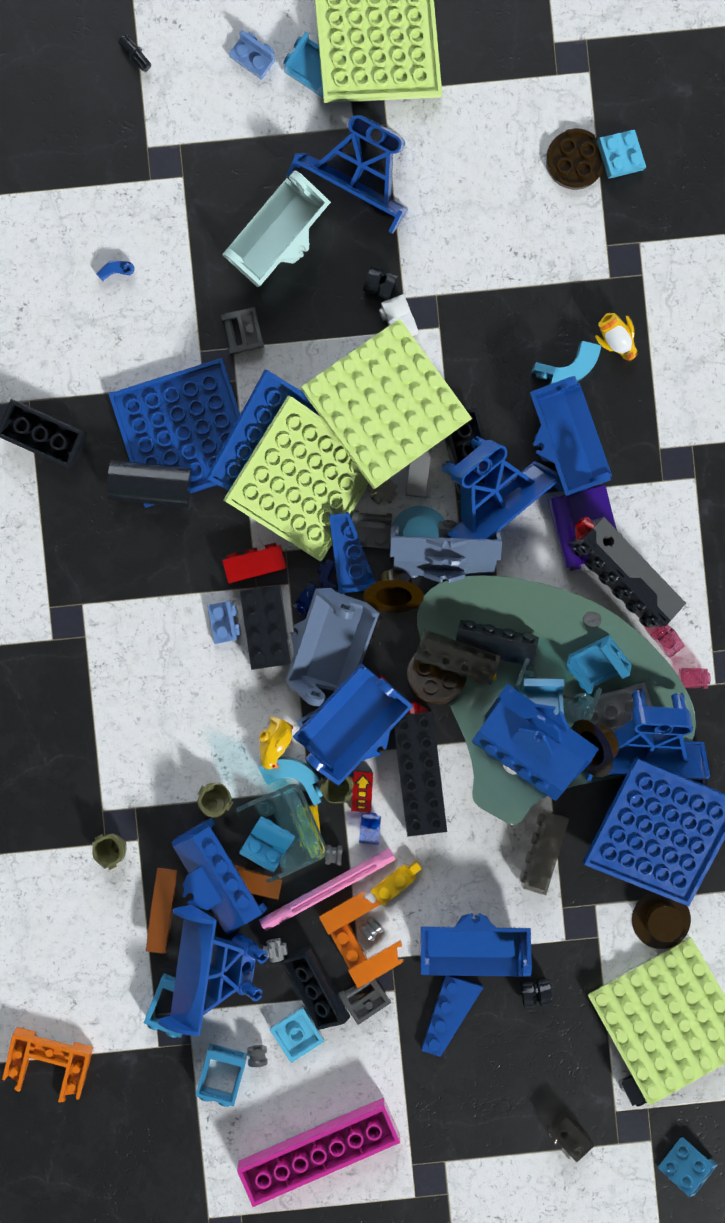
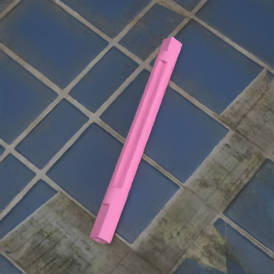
M388 848L259 919L262 928L265 931L271 929L395 861L393 852Z

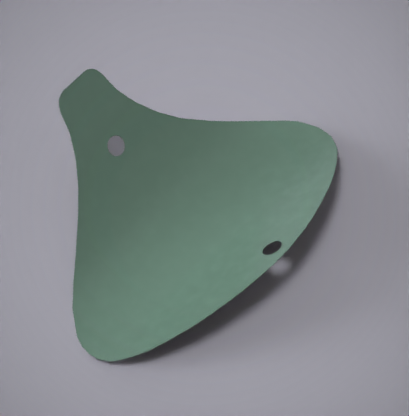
M465 576V579L448 583L445 581L439 583L424 595L417 613V627L422 648L443 646V648L455 654L457 653L466 667L467 679L460 695L448 704L462 731L471 757L474 775L473 800L479 808L502 821L513 825L519 824L532 806L548 796L518 774L508 773L504 769L502 762L486 753L484 749L472 741L487 720L484 717L507 684L521 693L523 679H564V717L570 729L573 722L568 709V702L645 682L653 707L673 708L671 696L679 693L680 698V693H683L685 705L690 711L693 732L685 735L684 741L693 740L696 728L694 707L677 673L657 649L635 628L602 605L564 589L505 576ZM596 612L601 617V623L595 627L588 626L583 621L584 614ZM472 620L478 624H490L496 628H508L515 632L531 633L539 637L533 667L454 650L460 621ZM610 635L632 665L630 676L624 679L620 675L596 685L593 687L592 693L588 694L585 689L579 686L576 677L569 673L566 666L568 656ZM478 659L485 670L496 671V680L477 679L470 671L471 661ZM584 769L574 781H571L567 788L625 777V775H606L604 777L593 775L591 781H586Z

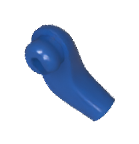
M109 261L96 275L104 281L115 273L131 275L135 268L128 261Z

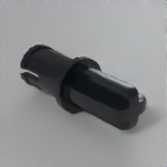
M125 34V37L122 36L118 43L127 52L128 58L133 60L142 71L147 72L151 68V63L142 53L141 47L137 46L128 34Z

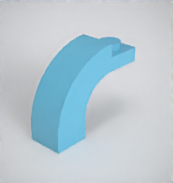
M582 341L578 346L576 358L571 365L559 368L536 362L531 374H535L536 378L542 380L550 378L549 385L575 376L578 382L596 364L602 345Z
M280 757L277 760L279 769H264L259 765L258 768L267 785L281 778H294L305 787L314 806L322 802L321 796L323 795L319 790L320 787L314 785L320 778L303 761L295 758Z

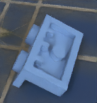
M241 30L239 33L240 39L230 51L229 57L262 80L275 62L274 51L269 45H263L258 42L252 33H246Z
M232 601L207 605L214 643L239 640L238 635H241L239 623L236 624L234 617L237 616L236 604H232Z

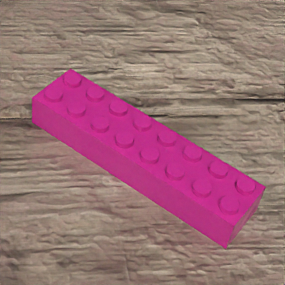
M383 1097L239 1160L237 1172L252 1207H255L399 1144L400 1133Z

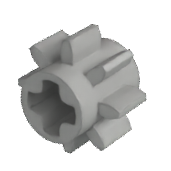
M280 938L266 941L267 946H263V950L268 952L269 962L284 960V955H287L288 952L286 943H282Z

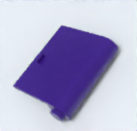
M606 485L583 490L568 496L561 495L548 499L564 567L569 568L570 571L581 569V564H585L581 557L573 554L571 547L568 545L575 536V525L582 518L589 517L592 521L605 517L616 529Z

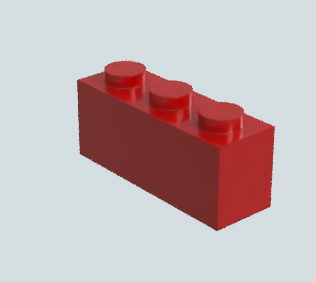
M276 543L267 544L265 549L259 551L257 548L245 550L246 554L238 556V553L226 555L227 559L222 560L229 584L287 569L282 546H277Z

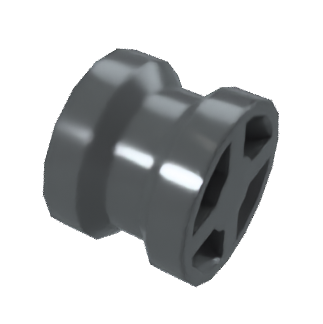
M326 845L325 865L335 863L337 866H341L342 846L332 847L331 845Z
M372 916L367 918L365 924L359 926L360 931L372 942L378 933L384 931L383 927Z
M254 1045L247 1048V1054L250 1056L248 1060L249 1067H263L268 1064V1059L265 1057L267 1053L266 1046Z

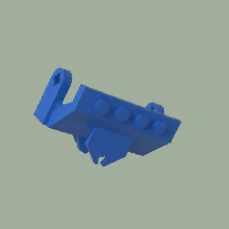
M568 377L530 392L541 423L533 445H538V447L542 448V451L537 450L536 453L539 454L543 461L555 463L565 495L568 496L610 481L612 473L580 383H577L576 377Z
M361 663L295 733L293 738L310 752L306 757L309 764L339 786L361 761L381 755V752L377 750L378 747L387 748L390 730L405 716L413 705L382 677L379 679Z
M507 684L484 717L487 720L472 741L484 749L486 753L502 762L504 766L509 767L521 778L527 780L539 791L556 801L571 781H574L588 766L599 748L570 729L562 711L555 715L553 713L556 709L555 706L535 704Z
M210 817L178 836L171 843L188 871L183 883V897L191 893L192 898L188 900L187 904L205 910L211 909L224 932L228 935L262 915L267 910L264 902L257 904L211 827L216 823Z
M473 913L462 915L455 927H420V975L531 976V928H496L488 917L481 913L475 915L476 919H472Z

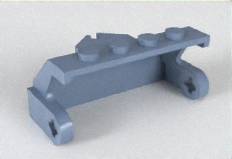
M390 526V557H394L393 570L404 571L411 578L424 576L440 583L443 582V579L451 583L465 579V576H493L497 560L501 561L502 538L500 531L490 539L399 536V526Z
M332 588L316 589L306 619L293 626V628L298 630V635L296 632H291L294 656L285 682L308 704L321 706L324 703L325 694L319 688L336 691L362 663L379 612L368 603L337 593Z

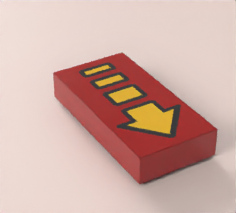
M354 771L351 811L371 812L373 772Z

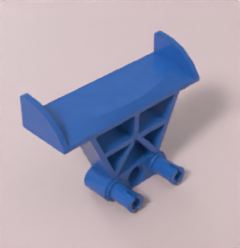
M357 115L351 117L348 122V128L352 133L323 159L318 160L305 152L295 154L286 174L287 177L294 170L298 171L302 166L394 216L395 219L388 231L390 233L397 229L406 215L408 208L391 200L393 154L401 152L405 147V140L395 132L365 116ZM374 129H378L381 132V137L378 141L372 137ZM360 138L386 151V153L365 162ZM351 141L353 142L356 157L342 150ZM338 154L358 165L353 178L326 163ZM386 158L385 173L370 165ZM364 169L385 180L384 195L358 182Z
M479 436L475 437L477 440L473 438L471 446L475 450L461 462L455 465L450 461H445L441 466L442 472L448 474L454 482L460 485L462 522L447 533L449 538L490 539L552 486L564 492L558 472L536 461L521 472L505 461L507 456L505 446L493 440H484ZM485 477V483L479 482L482 478Z
M639 690L632 693L634 704L632 710L633 719L614 731L619 744V752L613 758V766L608 775L626 776L635 757H638L686 778L698 780V783L705 785L710 777L704 742L684 741V736L693 732L690 711L686 708L684 694L680 693V698L679 693L673 694L671 696L673 708L646 706L645 692L641 690L640 695ZM585 770L586 781H591L593 775Z
M188 905L173 909V914L184 918L171 1015L158 1019V1024L176 1033L199 1036L203 1015L233 993L237 992L240 995H247L253 1001H258L262 997V994H260L263 993L262 990L254 986L252 981L255 961L263 964L268 959V952L259 948L254 940L242 933L236 934L232 941L214 936L217 920L197 907Z

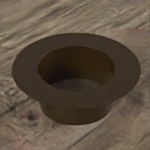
M387 570L380 573L376 578V583L370 585L364 592L366 603L376 610L390 613L410 611L418 607L424 599L422 590L412 584L411 576L400 570Z
M577 720L573 723L571 729L599 748L585 770L596 777L608 775L613 766V758L619 752V744L614 732L604 724L595 725L588 720Z
M654 892L644 895L637 902L632 914V925L637 937L647 946L656 949H667L679 944L687 935L691 924L688 906Z

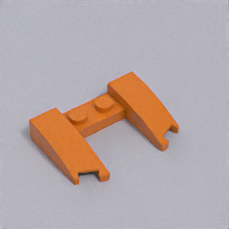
M365 891L319 916L328 935L331 934L343 956L357 988L362 987L403 962V959H398L397 947H402L401 940L367 958L350 927V922L381 905L377 899L373 904L363 897L366 893Z
M17 1027L12 1035L2 1079L5 1080L10 1076L18 1083L14 1089L20 1092L30 1058L66 1067L58 1102H65V1095L75 1093L78 1100L81 1096L94 1047L74 1042L73 1046L38 1037L35 1031Z

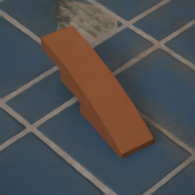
M234 865L252 894L279 899L283 878L264 875L263 872Z
M157 868L146 952L166 954L172 920L177 870Z

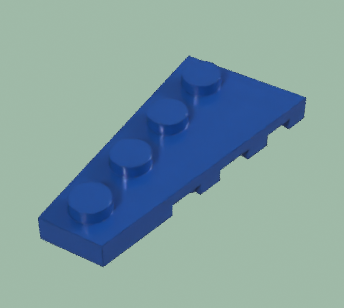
M349 512L329 514L338 593L365 591L376 582Z
M444 976L422 1044V1051L441 1057L484 988L483 985L456 976Z

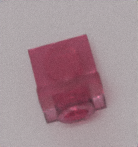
M669 625L657 627L650 634L651 638L659 644L668 658H671L685 647L676 631Z
M679 668V678L685 688H708V684L711 681L708 669Z

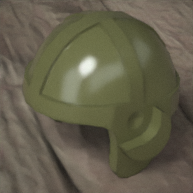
M350 774L339 786L326 776L325 778L321 777L319 781V790L328 802L345 803L346 800L350 801L353 795L351 791L354 786Z
M221 783L202 785L198 792V808L207 817H219L225 810L229 811L233 804L229 790Z
M113 833L104 837L103 835L95 837L96 841L92 843L93 859L104 869L109 868L111 870L117 867L116 864L121 862L126 855V841Z

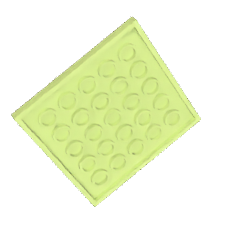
M314 0L323 103L441 98L442 85L434 0Z
M400 319L300 388L373 489L380 486L472 419Z
M287 396L223 500L321 562L332 545L329 514L349 512L351 515L369 486V482L324 420L293 397Z
M691 937L587 994L649 1106L725 1064V995Z

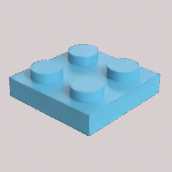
M635 130L600 137L597 140L608 179L643 171L646 168Z
M304 1006L269 1029L290 1063L322 1044L325 1040L320 1031L317 1030Z

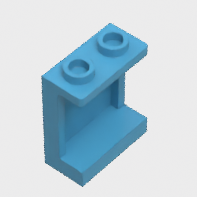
M305 32L303 37L299 36L297 38L292 54L288 53L283 62L285 64L284 73L323 98L318 44L309 39V34Z
M610 635L569 654L566 664L569 673L576 677L579 686L585 689L588 694L592 693L593 687L615 676L620 675L622 679L630 676L632 666Z
M523 679L521 694L535 704L555 706L556 709L553 713L558 715L562 711L564 715V679Z

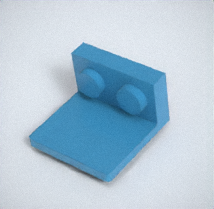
M260 817L239 853L274 873L295 836L288 830L277 826L271 820Z
M681 1137L658 1168L688 1197H692L698 1192L718 1164L712 1159H707L684 1137Z

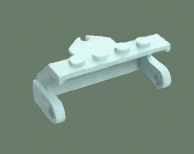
M294 170L289 179H285L222 255L253 284L259 287L280 262L293 264L304 256L303 251H308L310 245L309 227L331 202L301 173Z

